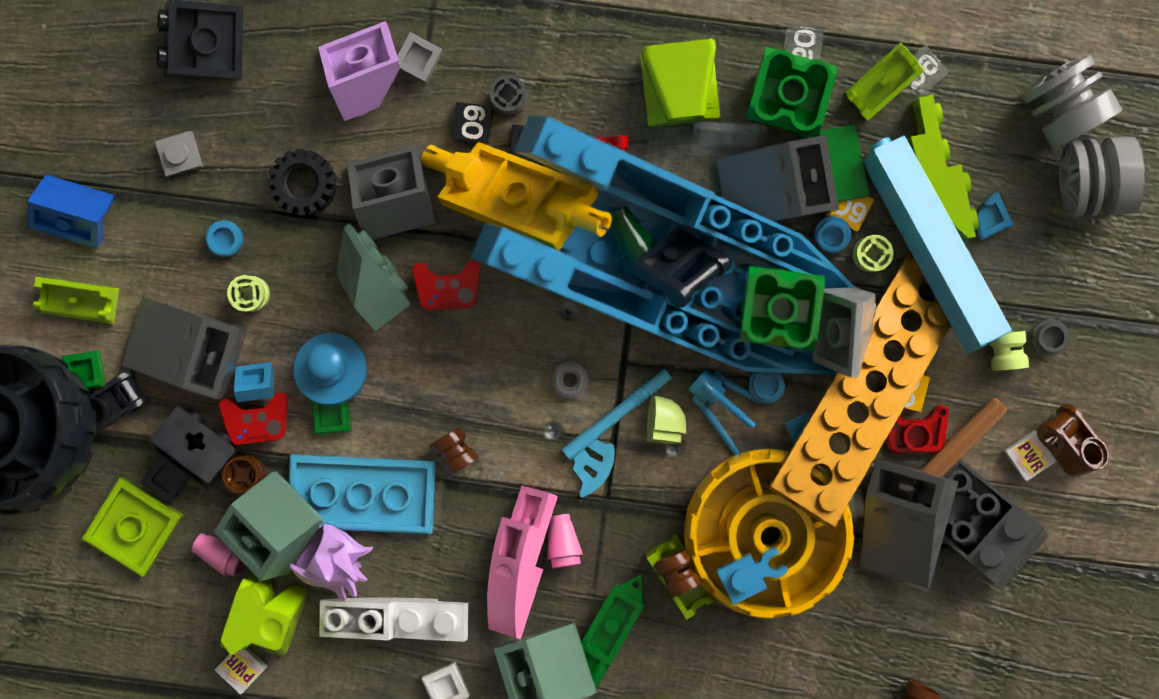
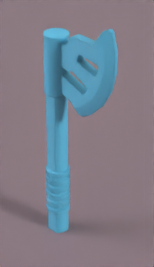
M665 369L651 377L642 387L635 390L633 394L631 393L628 398L593 426L587 428L562 448V451L570 460H575L573 470L582 480L579 491L580 497L583 498L592 494L602 486L614 464V445L599 441V436L634 408L640 406L649 396H652L654 392L656 393L658 389L660 390L664 384L672 379ZM589 447L603 456L602 461L590 457L585 449ZM586 464L597 471L595 477H592L584 469Z

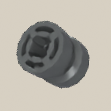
M503 75L493 81L489 95L494 108L499 113L507 116L519 114L527 104V92L523 82L514 75Z

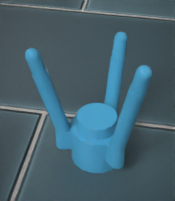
M706 369L688 389L694 395L691 401L701 409L734 456L738 455L740 451L706 402L713 406L718 401L751 429L755 427V423L723 395L726 391L723 386L757 404L762 403L756 401L751 396L749 390L727 379L718 370L713 374L709 369Z

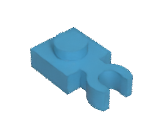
M776 547L767 549L764 554H761L760 560L754 562L751 554L748 553L716 569L733 605L767 589L763 578L767 576L778 578L787 573L788 569L785 565L775 569L769 567V559L779 554Z

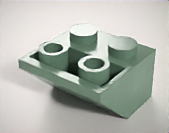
M348 223L343 228L336 275L353 307L376 332L410 305L409 300L404 294L408 286L398 275V270L385 254L382 256L376 249L377 245L367 232L362 230L358 233Z
M276 471L270 473L234 501L224 514L214 533L262 581L289 574L291 571L290 563L295 565L324 519Z
M575 622L521 637V640L514 639L494 649L509 699H583L597 693Z

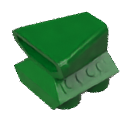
M765 47L748 100L746 118L787 129L802 139L817 137L825 118L837 75V66L827 64L822 60H813L791 54L786 50Z
M749 266L742 298L739 341L815 351L824 296L825 276Z

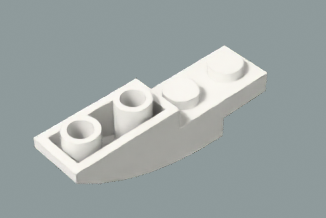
M340 598L320 600L319 637L371 640L404 638L464 642L468 639V603L438 601V599L346 598L344 602Z

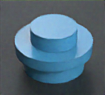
M825 217L815 228V241L826 252L835 253L842 251L851 240L850 226L841 217Z
M753 372L748 381V389L756 401L772 403L782 396L785 389V381L781 373Z

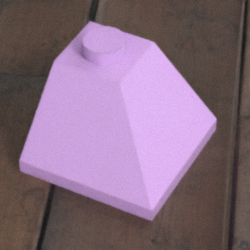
M386 21L318 47L328 87L344 121L364 116L370 111L378 109L401 67Z

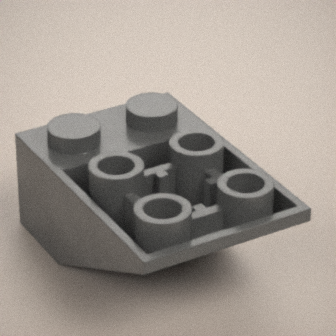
M826 135L786 142L716 159L723 199L771 221L781 222L835 212L839 209Z
M142 296L121 366L214 399L226 398L248 328Z
M960 459L943 476L959 481L943 541L1001 591L1049 536L1042 525Z
M875 460L866 494L860 567L930 588L959 481L896 463Z

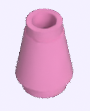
M570 514L551 516L548 525L547 560H551L552 569L580 565V555H583L570 520Z
M201 533L193 543L192 553L196 554L224 577L230 575L236 578L246 566L220 538Z

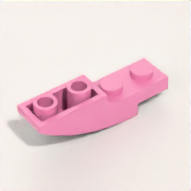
M522 485L511 519L505 517L501 519L492 553L488 580L487 616L488 628L490 630L521 640L543 569L536 567V563L558 498L554 494Z

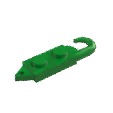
M642 573L621 585L615 583L581 642L596 689L647 603L643 598ZM634 581H637L639 586H635Z

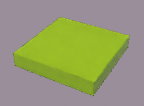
M120 477L83 535L82 540L139 576L145 577L184 515L128 479Z

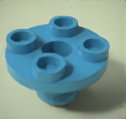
M325 333L313 337L301 347L294 362V378L298 388L309 400L320 405H339L358 396L363 389L367 377V361L363 351L351 338L338 333Z

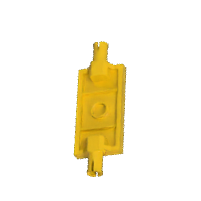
M478 142L470 153L455 152L453 154L435 145H429L427 150L434 154L424 151L421 156V163L424 167L445 174V187L437 196L443 206L484 223L503 227L557 251L561 249L576 227L593 232L597 236H603L606 233L599 226L605 229L610 227L611 215L608 212H602L591 207L599 195L595 186Z

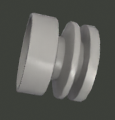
M1091 55L1084 59L1065 63L1038 79L1029 91L1022 95L1026 104L1039 96H1042L1045 101L1044 104L1031 111L1033 116H1039L1049 111L1052 113L1054 118L1046 123L1041 130L1053 150L1085 134L1123 110L1111 89L1103 90L1096 94H1093L1090 88L1103 77L1100 71L1087 79H1084L1081 72L1095 64Z
M1108 137L1104 139L1101 147L1096 139L1092 138L1085 139L1083 143L1081 140L1074 139L1063 145L1059 164V186L1063 208L1068 216L1081 217L1084 213L1089 216H1096L1100 212L1101 207L1109 215L1135 214L1140 209L1144 194L1145 169L1140 144L1135 137Z

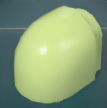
M654 395L651 397L647 418V442L681 444V436L686 435V418L681 407L673 400Z

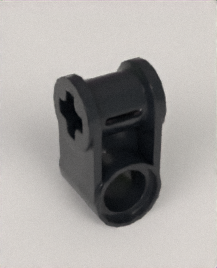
M132 370L116 376L101 389L91 394L89 398L91 406L97 403L104 411L102 420L97 423V429L109 427L121 418L141 409L151 401L148 395L144 396L133 380L135 374Z

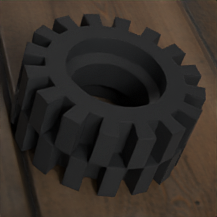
M296 149L293 152L289 150L284 153L285 156L282 158L278 157L274 161L276 162L274 168L270 167L269 173L271 177L267 179V186L271 188L270 196L276 201V204L286 212L297 216H313L316 212L324 211L326 209L325 206L328 203L331 204L334 200L332 198L333 193L337 192V186L335 185L337 177L332 170L331 164L316 152L304 149ZM299 169L310 170L316 178L314 191L306 197L294 195L289 187L291 175Z

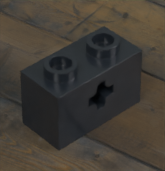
M177 406L149 439L150 448L209 491L222 475L226 463L236 457V449L233 448L234 443L222 431L217 430L214 433L204 426L205 419L193 409L188 408L187 411H184ZM198 440H201L203 450L195 448L192 452L189 451L188 441L196 443Z

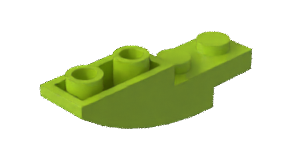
M933 95L918 97L912 102L918 135L911 136L907 141L961 239L965 240L976 237L975 230L979 228V221L975 208H970L968 194L972 192L970 176L968 172H963L962 164L947 167L946 161L950 160V148L948 141L941 138L939 125L943 124L940 103H935Z

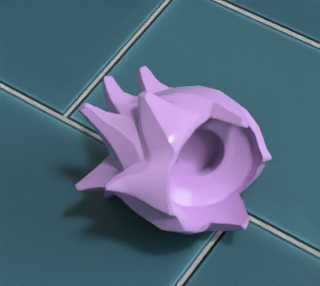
M322 524L297 560L296 565L290 563L289 567L304 583L331 589L344 602L346 601L344 587L352 597H356L357 591L354 582L358 580L367 581V578L358 569L362 565L357 559L371 552L373 546L364 547L336 526Z

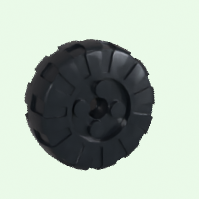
M0 345V515H19L40 510V506L57 503L73 490L71 486L80 475H84L93 455L91 448L97 430L96 412L91 407L89 400L91 395L85 382L78 373L68 369L65 361L33 347Z

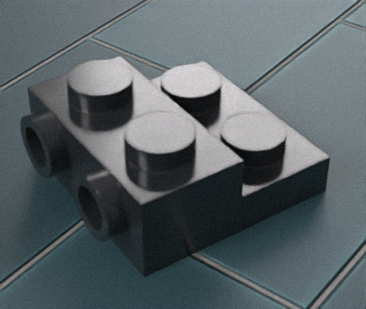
M168 0L165 3V9L158 10L157 30L164 32V46L157 47L156 65L157 68L164 69L163 77L194 80L207 78L240 81L242 79L243 6Z

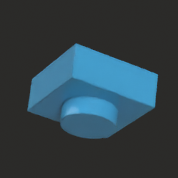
M272 362L235 368L234 395L237 402L273 397L275 371Z

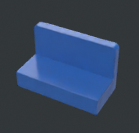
M46 175L27 201L28 228L98 249L103 241V218L114 203V196L103 191Z

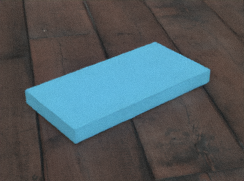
M290 455L289 484L324 519L321 525L329 524L336 526L340 530L433 533L436 461Z

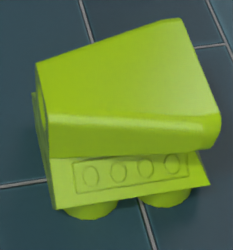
M714 39L651 45L641 49L640 59L648 126L661 127L721 118L714 63L716 52Z
M251 573L248 579L244 578L236 592L220 640V647L225 648L231 656L238 651L246 649L251 644L278 656L285 655L290 649L307 597V589L301 585L293 584L275 597L270 579L260 581L255 574Z

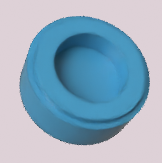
M222 220L213 223L208 228L205 241L208 249L213 254L221 257H231L242 249L244 234L235 223Z

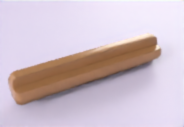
M996 398L989 399L944 444L943 449L936 452L920 468V471L943 477L1006 414V407Z

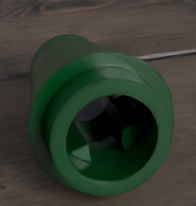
M628 206L610 214V225L620 257L624 256L628 264L637 260L653 247L651 241H653L652 237L633 213L630 212Z

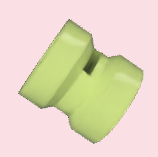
M870 235L855 243L851 257L854 265L859 270L872 273L883 270L890 265L894 251L892 244L887 238L881 235Z
M242 275L231 281L228 286L227 297L229 303L235 309L245 312H256L262 310L269 302L270 290L267 283L261 278Z
M1026 331L1009 332L989 344L994 351V356L991 359L992 371L1029 367L1028 356L1024 353L1023 345L1027 342Z

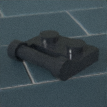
M677 227L633 262L632 274L666 294L675 307L683 308L692 301L693 294L715 276L720 277L730 268V261L722 252ZM698 261L706 264L684 283L677 280Z

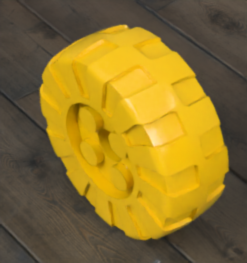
M779 449L746 451L731 456L714 467L694 491L687 508L684 523L685 549H687L691 557L690 565L692 570L698 573L703 582L702 586L727 608L755 618L773 619L774 617L794 616L813 608L814 604L826 595L829 596L843 578V573L852 556L854 544L852 514L849 505H847L836 526L829 528L768 489L769 484L789 452ZM814 466L811 469L810 476L812 481L816 485L825 486L828 482V473L820 466ZM771 526L777 527L780 531L779 538L774 543L764 544L761 541L763 530ZM776 547L779 554L769 559V567L775 569L785 565L788 569L787 573L778 578L770 576L763 578L767 589L733 605L716 569L748 553L751 554L754 562L760 560L761 554H764L767 549Z

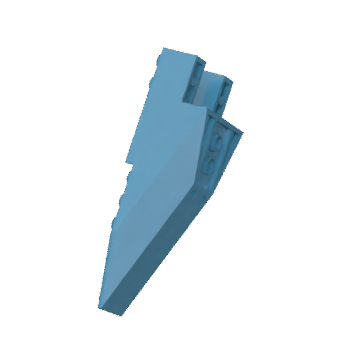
M528 116L514 150L515 152L579 181L595 186L599 195L591 205L592 208L612 214L628 206L630 212L633 213L652 237V246L656 245L677 227H680L726 255L730 261V268L722 276L712 278L694 293L692 301L685 307L678 308L670 302L666 294L632 274L633 262L628 264L624 256L620 257L611 225L609 229L599 226L600 229L606 232L603 236H597L593 232L576 227L561 249L557 251L503 227L485 223L472 253V259L745 372L835 375L836 371L812 361V350L739 341L742 298L749 266L825 276L824 289L855 287L802 234L716 196L712 191L556 120L543 116ZM698 261L677 280L684 283L706 264Z

